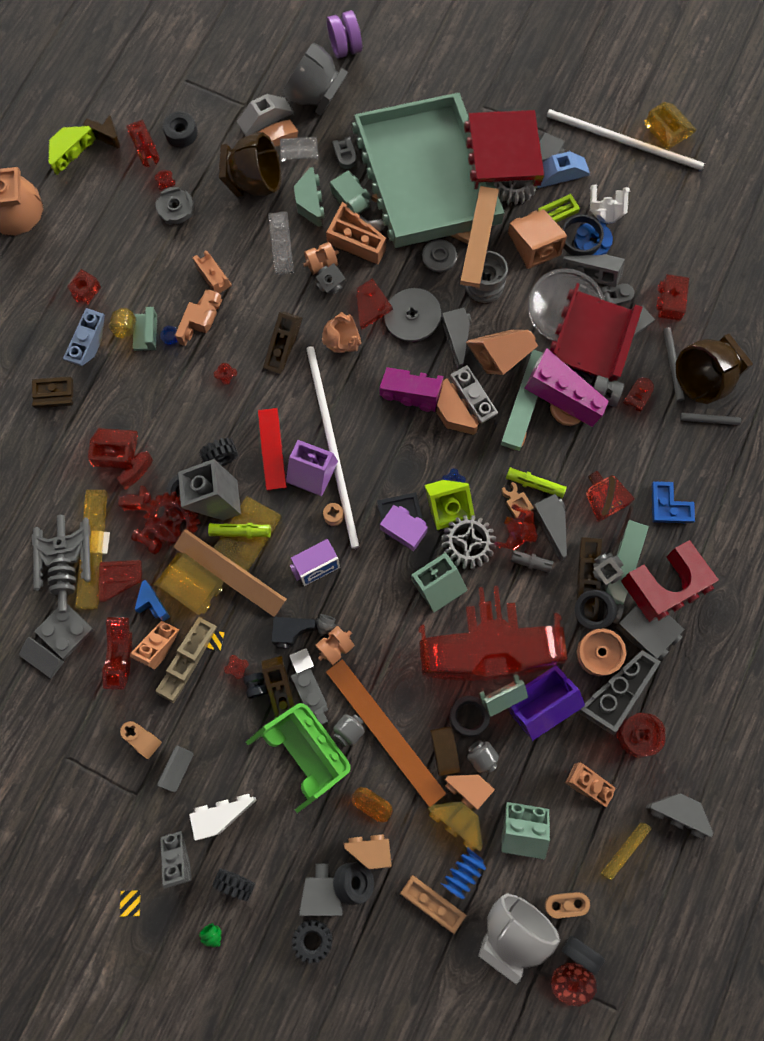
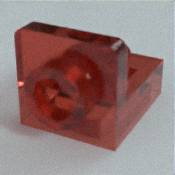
M140 486L139 497L135 494H126L125 497H119V506L123 510H147V504H150L151 494L145 486Z

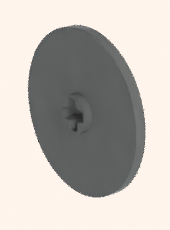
M410 288L398 292L390 299L385 308L384 319L388 330L393 336L403 341L415 342L423 340L435 332L441 321V308L436 297L430 292L419 288ZM411 312H415L414 318H411Z

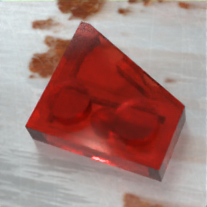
M373 278L357 288L359 324L362 329L393 310Z
M142 561L100 562L99 601L105 602L142 582Z

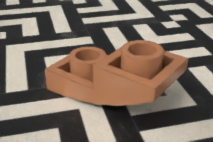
M291 120L275 123L259 131L268 135L275 147L280 146L281 140L297 138L298 130Z

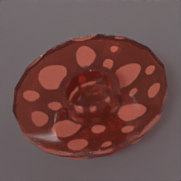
M576 963L560 966L555 970L551 979L552 990L555 996L563 1003L572 1006L587 1004L594 998L597 990L594 975Z

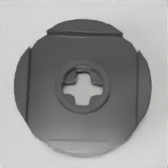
M178 187L165 189L160 193L158 201L156 200L158 215L168 225L182 223L193 216L194 204L191 195L187 191L180 190ZM173 203L179 205L177 208H171Z

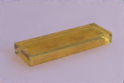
M640 823L600 874L606 879L612 880L650 832L651 827L646 823Z

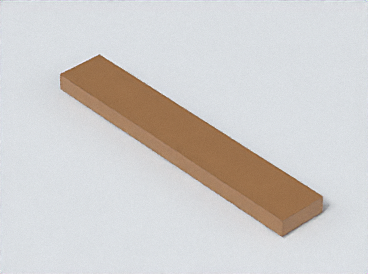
M480 186L460 282L461 285L480 287L499 189Z
M188 530L183 531L174 545V548L274 617L287 600Z

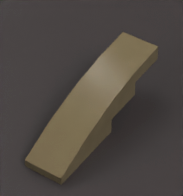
M198 617L177 649V655L166 670L167 674L155 690L156 694L172 703L176 701L201 659L217 626Z

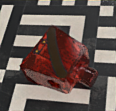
M598 471L588 476L593 486L588 489L586 495L598 522L631 505L634 501V497L615 476L611 475L603 479Z

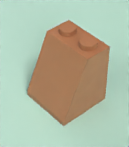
M544 209L538 212L533 211L523 218L514 219L510 223L508 234L528 269L560 256L567 238L566 233Z
M508 330L471 339L466 342L486 373L500 375L508 372L538 346L534 334L529 330Z

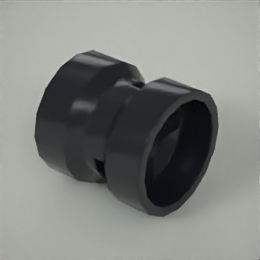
M263 672L243 677L244 684L248 688L246 691L248 699L268 694L267 687L263 683Z

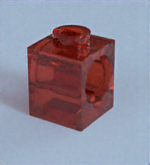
M82 269L67 286L72 293V298L78 302L83 301L86 304H89L101 288L97 278Z

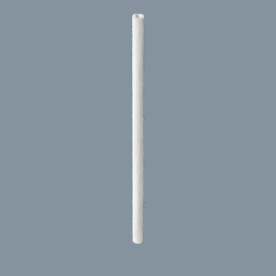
M550 109L548 111L547 117L698 170H702L704 163Z

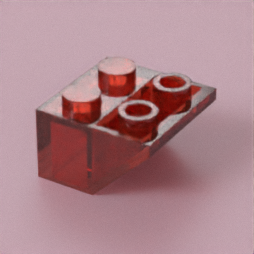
M98 428L90 440L88 460L94 467L133 469L138 431Z

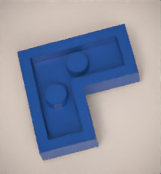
M653 482L651 484L653 522H695L694 502L674 501L673 482Z

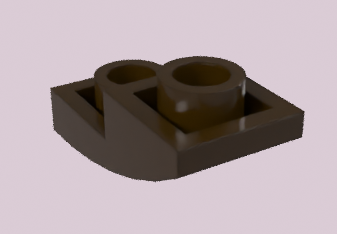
M452 727L430 730L439 776L460 772Z

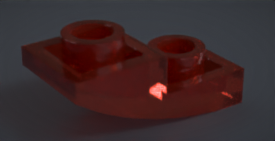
M148 451L135 455L134 459L130 461L134 468L123 471L121 476L117 477L125 490L135 484L152 464L153 458Z

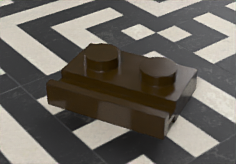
M72 377L32 379V406L34 408L73 406Z

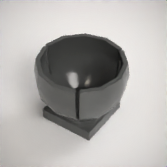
M313 42L295 68L282 93L289 100L299 105H315L317 107L315 112L321 116L348 72L343 68L340 72H337L331 56L323 47Z

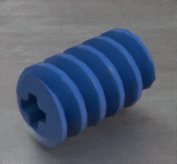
M468 847L466 850L469 856L461 855L464 863L456 861L455 864L458 870L451 868L450 872L453 877L445 876L444 878L448 884L441 883L461 899L465 898L462 890L470 892L467 884H476L473 876L481 877L478 869L486 870L483 863L484 860Z

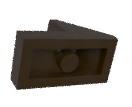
M111 115L107 117L103 125L98 121L86 118L83 125L89 126L92 129L96 139L117 149L120 148Z

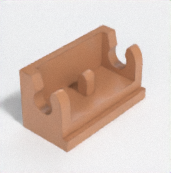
M204 251L205 256L202 259L198 255L193 257L197 270L213 291L221 293L232 286L207 251Z

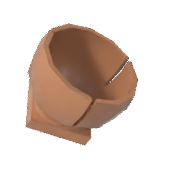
M18 167L0 169V233L16 236L30 231L40 221L43 204L38 190L24 177L20 176Z

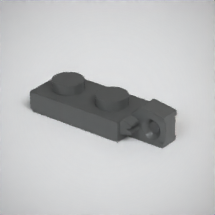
M308 668L291 675L303 704L310 708L321 725L328 723L324 712L328 711V705L311 669Z

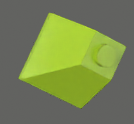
M442 480L425 485L428 504L437 530L449 527L450 522L456 524L455 519L457 517L463 521L464 515L467 516L468 520L474 515L468 483Z

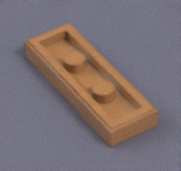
M413 875L400 892L402 896L453 934H455L466 917V914Z

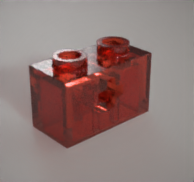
M666 274L664 280L660 281L658 293H661V296L656 304V310H659L658 317L681 321L686 313L688 277Z

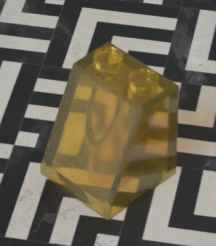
M177 552L154 583V586L194 614L200 616L201 613L204 614L211 605L209 602L213 596L217 597L223 589L221 585L224 582L187 554Z

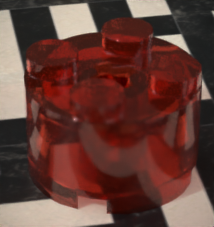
M637 713L623 721L619 727L617 737L626 753L633 757L643 758L654 755L663 748L666 740V731L661 720L655 715ZM643 731L645 734L643 735V739H640L639 732Z

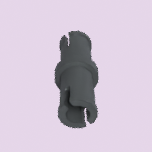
M513 550L510 562L527 566V569L530 570L534 568L547 573L551 572L552 560L536 557V554L533 553L530 555Z

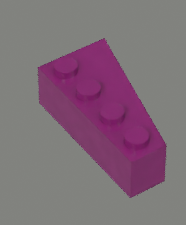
M547 348L538 359L524 387L529 392L591 427L603 416L609 402Z

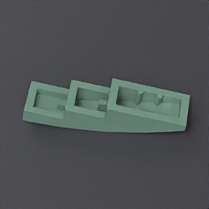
M631 520L627 522L623 539L617 552V556L624 564L621 567L623 569L622 577L613 584L611 582L607 584L605 592L612 596L616 605L624 604L628 591L621 583V580L629 572L636 569L649 528L647 525Z

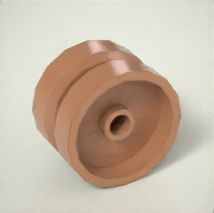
M604 628L595 629L586 634L578 643L576 651L577 661L582 669L591 675L598 677L610 675L619 670L625 661V644L614 631ZM602 648L604 650L602 652L605 654L604 656L598 654L599 649Z

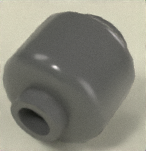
M355 714L353 716L343 715L333 727L335 733L333 736L345 747L347 745L354 746L365 732L362 726L364 722Z
M479 740L468 748L467 758L477 772L490 773L497 768L496 763L499 760V755L489 742Z

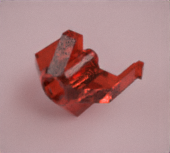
M516 504L512 505L511 508L519 511L520 514L516 519L506 518L504 524L507 525L510 534L506 543L495 541L494 545L500 549L502 547L516 550L526 541L535 542L538 535L534 525L533 511L519 507Z

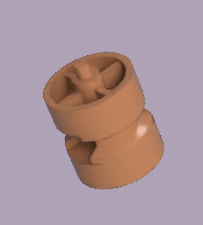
M330 242L319 245L318 249L312 248L304 251L306 262L303 263V266H308L313 275L317 274L324 266L329 267L333 263L337 266L336 254H339V251H334Z
M338 626L328 633V638H322L315 645L321 652L318 659L320 661L323 658L327 659L331 665H334L341 659L342 653H348L355 646L349 639L352 633L350 631L347 633L343 632Z

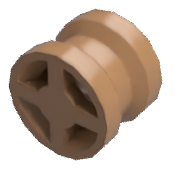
M330 503L323 510L324 520L328 525L338 526L343 522V509L339 504Z

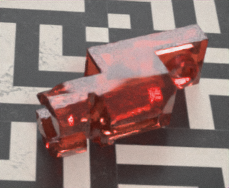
M143 119L126 125L143 166L150 167L147 160L150 157L156 165L160 158Z

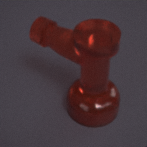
M149 520L142 531L136 529L133 532L131 539L148 546L149 552L155 555L160 551L163 541L158 538L153 540L148 538V535L156 526L154 521Z

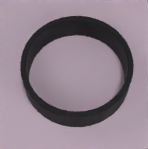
M575 215L569 218L563 226V231L573 223H587L597 230L600 242L591 249L579 250L565 241V251L573 256L595 254L599 250L604 237L602 225L598 220L589 215Z

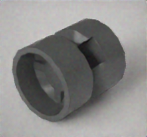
M597 375L593 388L609 401L607 405L617 406L624 383L615 380L609 382L608 378ZM607 389L611 390L610 395L606 394Z

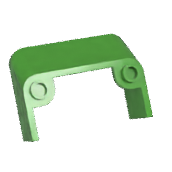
M302 703L295 705L265 725L246 741L247 745H250L260 737H263L266 743L272 747H277L283 743L303 770L307 778L302 782L301 789L307 800L295 809L296 813L316 800L350 772L349 761L310 708Z

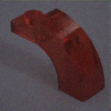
M108 617L106 620L107 655L102 669L103 689L124 690L129 676L130 653L132 652V632L129 630V618Z

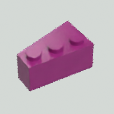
M387 367L379 388L380 396L389 401H400L406 406H417L426 412H435L444 376L438 375L437 379L427 377L426 373H420V376L410 375L408 370Z

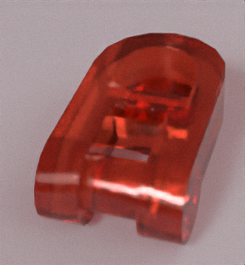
M639 378L623 403L627 406L630 404L636 408L635 410L641 412L653 392L654 384L648 378ZM634 395L641 398V401L633 398Z

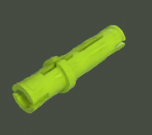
M512 467L509 468L506 476L507 480L518 482L523 487L529 486L552 495L556 494L560 498L564 497L567 486L531 475V472L527 471L525 473Z
M249 522L247 524L210 523L208 534L209 536L247 537V539H252V537L270 538L271 525H257Z

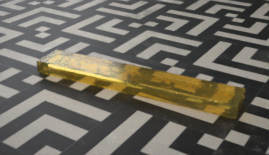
M86 490L83 519L85 517L88 518L90 524L91 581L85 582L84 579H81V573L83 572L81 565L83 562H81L80 556L76 596L77 609H98L107 503L106 490Z

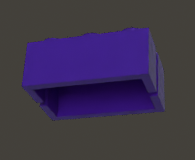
M554 666L525 685L528 698L509 707L508 710L510 715L533 741L583 708L585 703L580 690L570 679H567V676L557 666Z

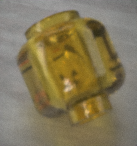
M119 308L111 315L109 329L118 338L131 336L134 332L136 317L131 310Z

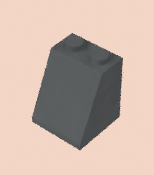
M215 459L178 472L181 507L183 509L220 520L241 515L237 479Z

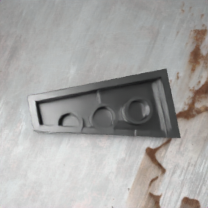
M642 650L620 672L613 676L608 683L598 690L585 703V706L578 710V713L614 736L661 662Z

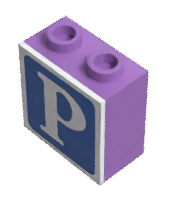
M328 539L291 557L293 563L290 565L292 573L297 581L301 579L304 586L340 568L338 557Z

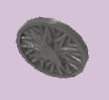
M433 240L423 249V263L434 272L448 271L456 263V248L446 240Z

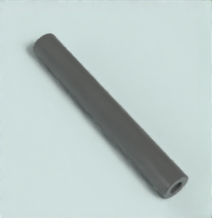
M681 413L680 415L681 421L730 425L741 424V417Z

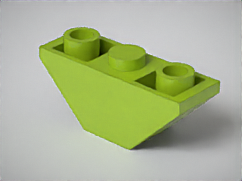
M89 126L62 128L49 140V164L56 175L93 143L95 136Z

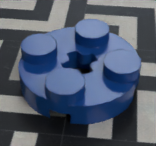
M599 221L603 227L604 237L599 250L593 255H606L611 248L613 237L605 223ZM585 223L577 229L574 239L576 249L588 250L600 242L597 230L590 224ZM590 238H596V243H594L593 241H589Z

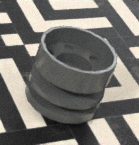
M493 251L486 252L480 287L465 285L466 292L472 299L481 303H490L497 300L503 294L508 272L507 262L504 257Z

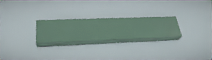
M533 350L501 442L502 446L518 451L521 449L538 397L524 389L543 352Z

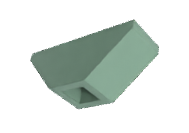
M311 167L294 186L297 211L315 225L322 226L321 219L325 218L324 209L319 207V202H322L321 190L317 191L316 187L320 186L319 176L314 174V167Z

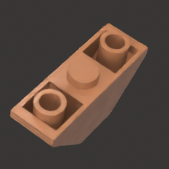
M445 379L436 413L446 428L474 435L477 433L479 425L476 417L467 410L468 405L466 401L458 396L455 384Z
M161 621L130 653V657L155 670L165 659L179 629Z
M580 762L574 764L565 782L575 791L604 807L608 806L616 789Z

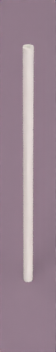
M310 346L306 350L329 451L334 453L338 460L334 473L351 548L355 549L359 547V542L313 346Z

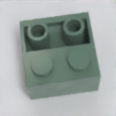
M446 552L411 575L412 582L433 613L468 591L458 569Z
M507 802L502 832V852L545 859L550 842L549 809Z

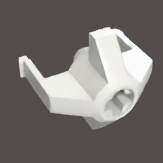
M591 185L590 211L599 221L614 223L627 213L629 187L623 188V191L616 190L615 200H612L611 197H604L602 201H596L597 185Z

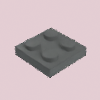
M67 604L66 613H59L57 608L34 632L65 660L94 629Z

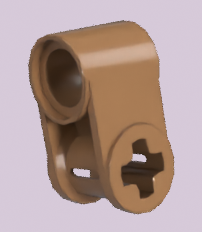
M126 722L121 727L120 733L123 739L147 759L153 755L162 743L152 733L146 731L135 722ZM129 728L134 729L136 733L134 736L129 735Z

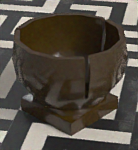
M257 132L243 137L233 148L228 144L220 145L219 179L236 197L243 196L244 191L254 196H267L275 193L280 188L282 178L280 160L277 150H270L275 149L271 138L263 132Z
M727 334L719 341L711 339L699 340L682 349L675 362L676 378L683 392L693 401L696 400L695 402L710 404L729 395L734 390L739 377L753 363L733 337Z

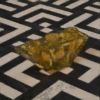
M462 802L430 805L427 810L430 811L428 816L438 824L440 821L447 825L445 830L455 838L457 835L461 836L465 840L463 844L472 851L475 849L480 851L482 849L478 815Z

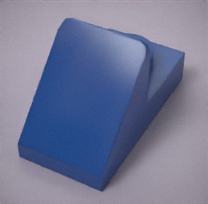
M144 580L141 583L135 611L141 613L149 608L156 619L159 617L163 621L170 618V615L151 585Z

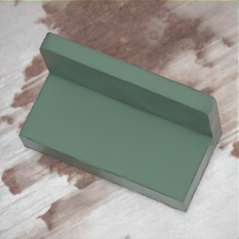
M146 307V314L134 315V351L156 350L157 313L154 307Z

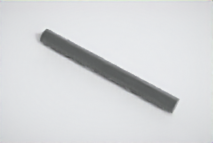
M670 327L663 329L676 399L677 401L685 400L684 393L676 378L675 362L677 357Z

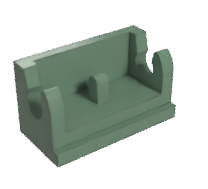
M518 674L513 675L514 682L486 696L483 691L479 693L481 703L490 717L528 698L525 684L522 680H519Z

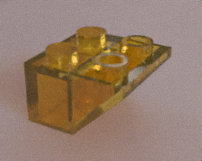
M663 102L650 110L645 122L646 127L667 150L697 130L674 104Z

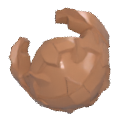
M341 312L334 319L327 322L324 327L322 342L333 352H355L361 344L358 329L350 314L346 315Z

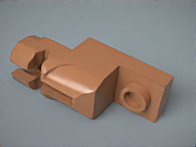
M205 290L197 304L189 302L175 334L179 344L186 346L187 341L191 340L193 336V330L204 333L208 332L217 315L216 309H219L222 302V296L219 293Z

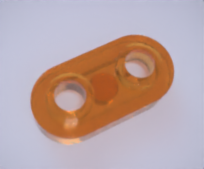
M365 787L357 788L352 795L353 804L376 821L386 822L393 813V808L389 802Z

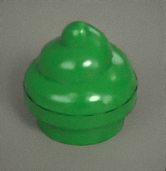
M210 923L201 930L199 936L203 945L207 947L220 946L222 931L219 926Z

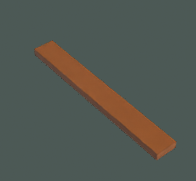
M343 659L326 671L426 804L431 807L445 796L446 792Z

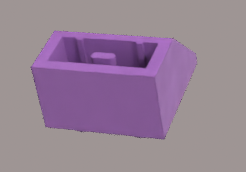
M297 440L289 457L286 482L322 496L338 460L332 452Z

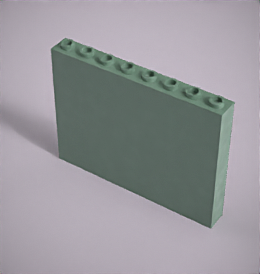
M460 93L354 114L352 130L354 134H357V145L359 149H362V160L364 164H367V175L369 179H372V190L374 195L377 194L378 196L377 205L379 210L383 211V223L385 226H388L389 241H393L395 248L471 231L480 186L495 188L493 182H480L478 188L474 189V182L470 181L472 165L468 164L470 149L466 148L468 133L464 132V121H467L468 114ZM497 197L492 226L502 224L504 210L499 197Z

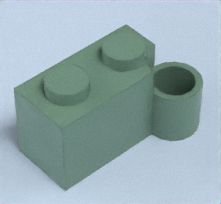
M347 171L330 181L331 193L340 204L344 202L352 212L357 214L370 208V194L366 189H362L355 175L352 176Z

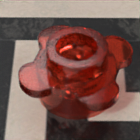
M162 170L155 175V180L158 181V188L160 190H164L169 186H175L176 182L172 178L173 174L171 171Z
M222 363L217 368V371L214 372V377L222 380L225 385L230 384V380L237 375V370L232 369L228 363Z
M232 655L224 671L226 674L234 675L236 679H241L249 665L248 661L241 660L236 655Z

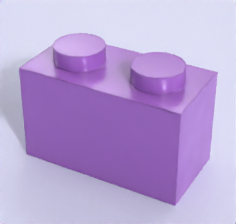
M395 505L392 506L380 524V530L412 551L419 545L428 529L425 521L418 517L413 518L404 507H396Z

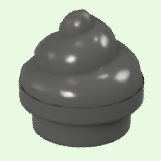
M320 614L319 618H316V627L320 636L328 634L335 628V618L325 614Z

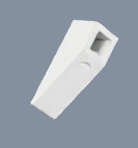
M246 794L237 797L236 802L229 803L228 800L217 802L214 808L208 809L207 805L195 808V813L190 814L195 840L219 835L256 801V797L250 798V795Z

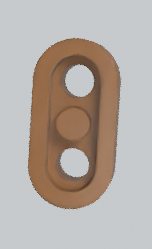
M580 892L554 894L545 901V910L553 918L582 916L590 908L588 897ZM577 899L581 901L579 908L574 906V901ZM554 902L559 903L558 910H553L552 904Z

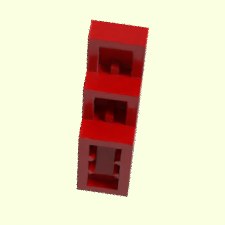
M278 408L258 410L266 490L286 488Z

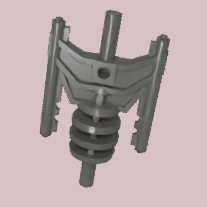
M57 515V537L51 539L43 538V531L38 527L33 528L34 590L39 591L40 587H43V581L41 580L43 573H41V570L43 569L44 561L47 567H52L48 570V575L50 576L48 578L49 592L53 595H58L59 613L67 612L66 595L75 592V586L73 585L76 583V578L74 577L76 571L72 566L74 565L73 563L78 562L80 556L81 562H83L81 565V569H83L81 579H84L85 582L91 581V532L89 519L86 517L80 522V529L65 536V515Z

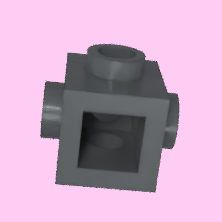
M334 263L329 267L324 266L317 272L319 275L316 276L319 281L316 285L322 293L326 291L328 294H335L342 289L341 285L347 281Z
M603 553L595 559L596 563L593 564L595 569L593 574L599 582L603 580L605 585L610 582L613 584L622 577L623 569L621 567L624 564L617 555L613 557L611 553L607 555ZM608 563L612 565L610 570L604 569V566Z

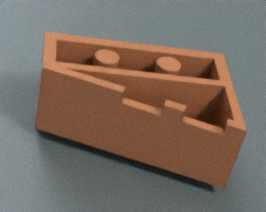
M342 202L326 232L327 242H330L334 247L379 264L386 251V237L369 223H365L356 212H352Z

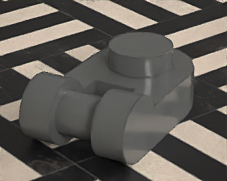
M350 137L344 138L343 141L339 142L338 140L332 141L333 150L339 165L344 169L354 167L356 164V154Z
M619 284L616 287L605 286L598 290L603 300L619 306L629 303L634 296V289L629 284Z

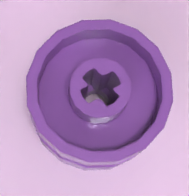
M353 11L342 13L341 20L337 15L327 17L328 34L336 58L346 57L348 50L352 54L362 52L361 34Z

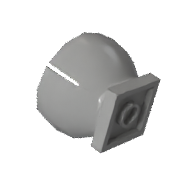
M506 893L495 902L487 917L488 933L483 939L478 956L517 984L522 977L523 968L536 966L545 961L555 951L560 939L557 930L537 908L522 898H518V896Z

